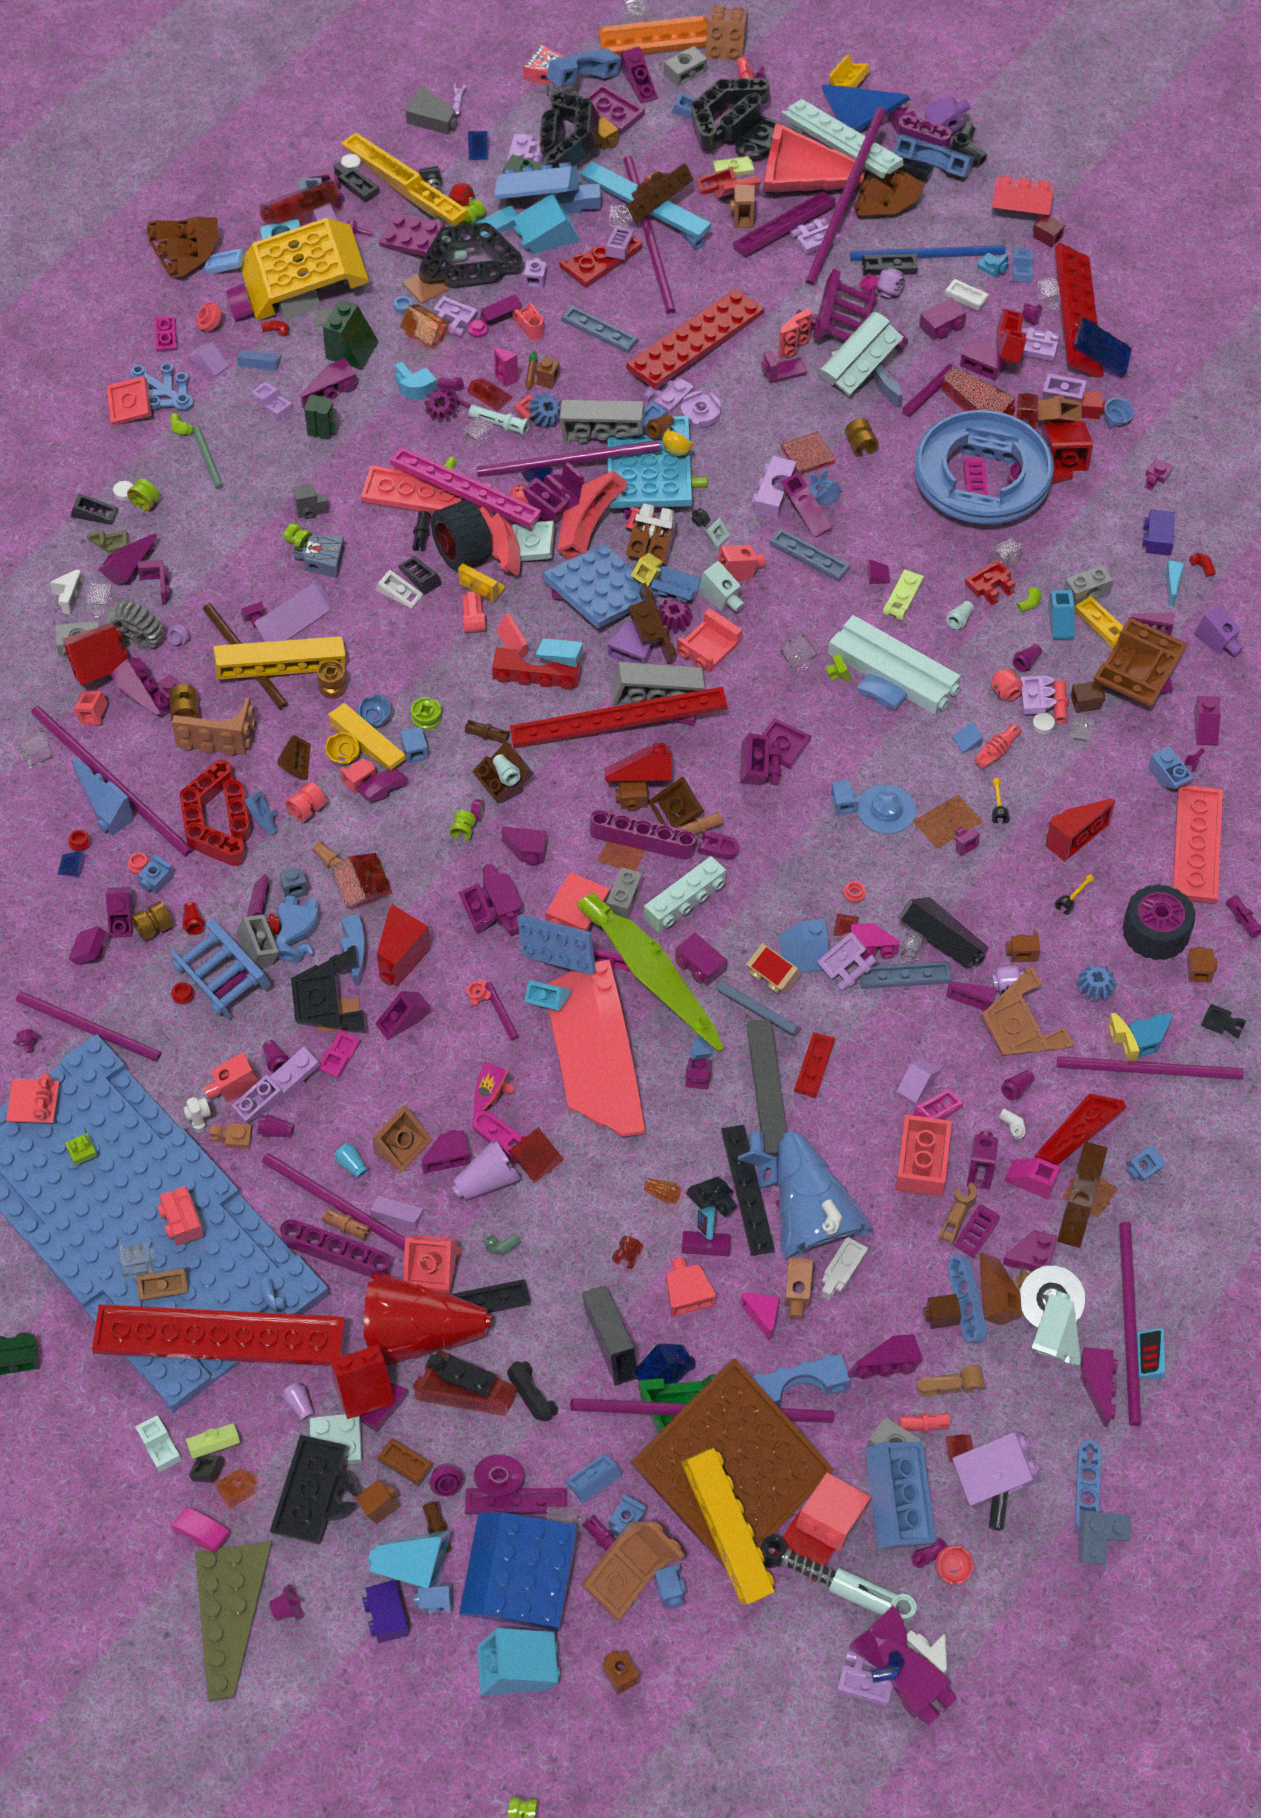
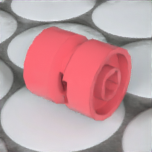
M312 782L306 783L299 789V793H294L285 801L289 813L295 818L300 816L297 820L301 823L308 820L313 815V811L317 812L327 804V799L322 790Z

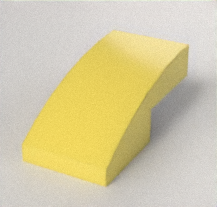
M1111 1013L1108 1025L1113 1043L1122 1042L1127 1061H1137L1140 1050L1134 1035L1121 1017L1116 1013Z

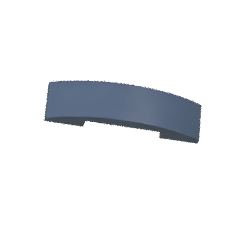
M883 359L872 371L873 379L883 396L896 407H901L903 393L897 380H888L882 365Z

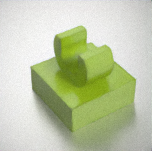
M841 654L833 656L835 664L826 668L831 680L842 677L844 682L853 680Z
M87 1133L65 1142V1146L75 1166L97 1157Z

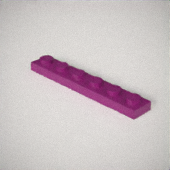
M822 191L733 242V248L747 256L795 229L796 226L813 219L815 216L835 206V198Z

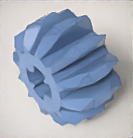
M549 392L544 394L538 393L530 400L531 405L528 406L527 410L532 412L529 418L536 419L534 424L540 422L542 427L547 426V424L553 426L555 422L560 420L561 408L558 406L561 404V401H555L556 395L550 397Z
M1097 963L1095 968L1088 964L1086 970L1082 969L1080 971L1077 986L1080 987V994L1086 993V1000L1092 996L1095 1003L1099 997L1105 1002L1108 996L1113 995L1117 982L1114 979V972H1107V966L1100 968Z

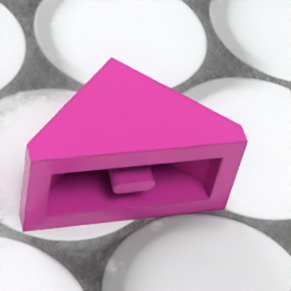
M748 1292L742 1293L741 1306L768 1340L772 1339L779 1298Z

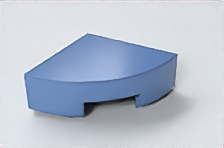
M699 1036L693 1041L690 1050L692 1060L707 1059L713 1055V1051L703 1037Z

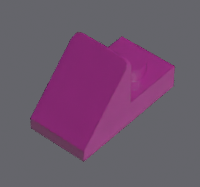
M689 1057L686 1067L685 1087L708 1090L712 1060H692Z

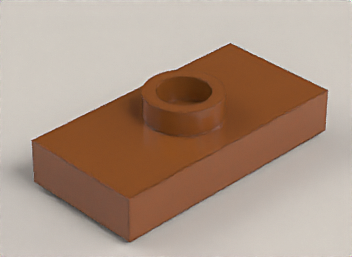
M393 1438L390 1439L377 1457L378 1462L417 1486L422 1483L433 1468V1463Z

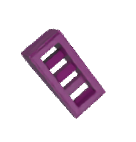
M1175 613L1132 614L1131 618L1171 636Z
M949 982L946 996L986 1011L995 1000L997 988Z
M979 1204L956 1240L954 1247L975 1258L999 1223L1000 1215ZM976 1223V1224H978L979 1226L985 1228L986 1230L983 1231L982 1229L978 1228V1227L975 1226L974 1224ZM969 1231L981 1238L978 1239L974 1237L973 1235L969 1234ZM966 1239L971 1243L975 1244L976 1246L972 1247L967 1243L963 1242V1240Z

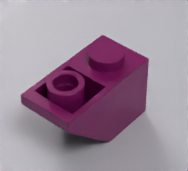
M131 887L108 888L106 892L109 938L132 937Z

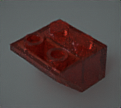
M376 853L348 856L330 867L346 908L358 907L393 894L389 880L385 876L381 861Z

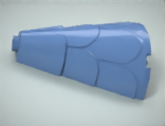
M796 1131L785 1133L783 1139L778 1144L777 1185L780 1186L779 1216L781 1253L784 1260L806 1254L811 1247L848 1235L852 1239L874 1231L868 1217L847 1193L848 1190L828 1169L829 1165L803 1134L796 1133ZM829 1199L833 1201L842 1215L839 1230L834 1234H827L822 1228L827 1214L821 1205Z

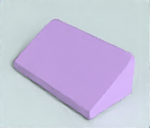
M378 1196L370 1209V1216L416 1230L424 1209Z

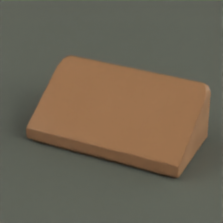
M185 1267L136 1275L139 1301L188 1293Z

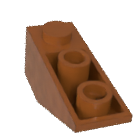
M983 1252L979 1253L985 1320L998 1325H1004L1021 1317V1294L1001 1261Z

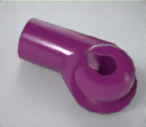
M938 1538L931 1546L916 1550L911 1557L912 1564L916 1568H923L926 1564H930L936 1559L938 1553L947 1546V1543L943 1539Z

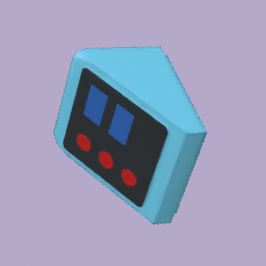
M698 1207L696 1226L707 1239L711 1240L715 1229L716 1209L715 1207H707L701 1210Z

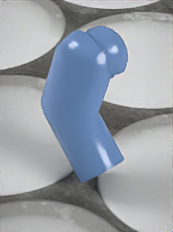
M263 1278L260 1281L261 1294L269 1308L276 1312L278 1309H284V1297L278 1296L275 1298L272 1280L270 1278Z

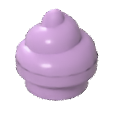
M176 624L168 631V640L173 645H184L189 639V631L186 627Z

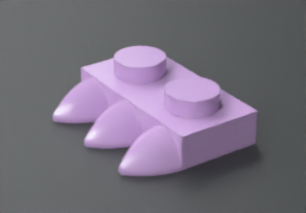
M1043 675L1021 677L1023 682L1022 700L1024 715L1046 713V709L1053 707L1057 703L1056 700L1048 698L1056 692L1055 689L1047 687L1055 681L1054 678Z

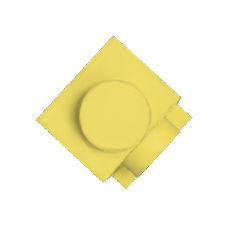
M648 553L639 559L631 576L641 583L646 582L649 587L652 580L660 575L662 571L660 566L663 562Z

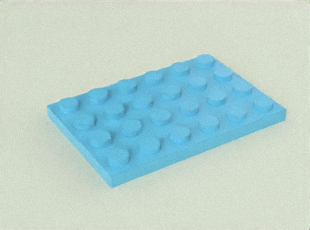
M673 416L674 424L669 428L670 431L680 433L689 441L688 416ZM647 433L639 437L635 435L619 438L615 435L609 436L608 447L656 440L660 441L661 447L660 451L608 458V473L614 470L627 481L626 489L611 501L609 508H641L643 503L654 505L655 507L692 506L690 451L683 456L672 455L663 446V436L653 439Z

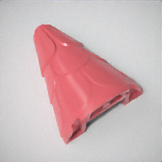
M775 124L762 191L786 192L820 189L828 191L844 189L855 160L784 125ZM864 172L860 173L855 187L858 186V183L862 184Z

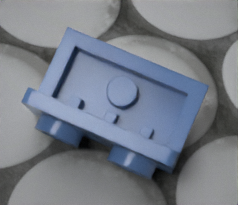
M662 566L659 577L652 581L651 588L657 589L656 593L668 596L670 593L676 595L677 600L682 599L683 602H688V600L696 598L701 578Z

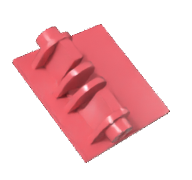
M47 1073L41 1074L38 1080L12 1079L6 1122L54 1123L59 1081L52 1080L51 1075Z

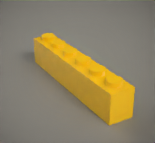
M342 636L213 646L216 680L317 672L319 664L326 660L339 661L345 668L346 655Z
M711 1448L681 1461L740 1604L748 1605L774 1593L773 1577L769 1571L765 1570L762 1563L764 1561L763 1553L754 1544L752 1539L754 1532L750 1524L744 1520L742 1515L744 1513L743 1506L733 1494L734 1485L731 1478L725 1475L722 1468L724 1461L718 1451L716 1452L714 1448Z

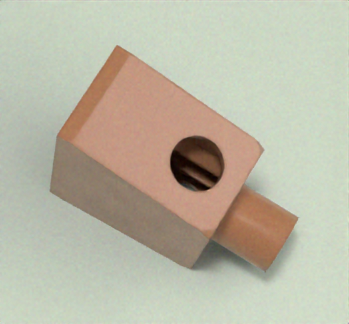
M789 1258L784 1306H789L788 1317L792 1319H802L804 1308H809L813 1260ZM800 1281L803 1283L802 1293L794 1292L795 1282Z

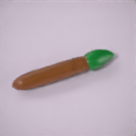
M536 351L531 352L529 355L525 382L528 390L532 388L536 363L538 361Z

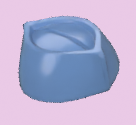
M1112 398L1106 402L1104 417L1108 428L1122 426L1133 418L1134 410L1127 399Z

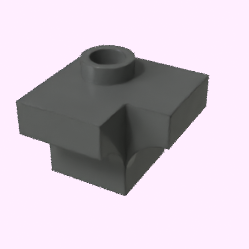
M313 484L292 488L298 518H312L314 515L329 513L327 496L318 494L314 490Z

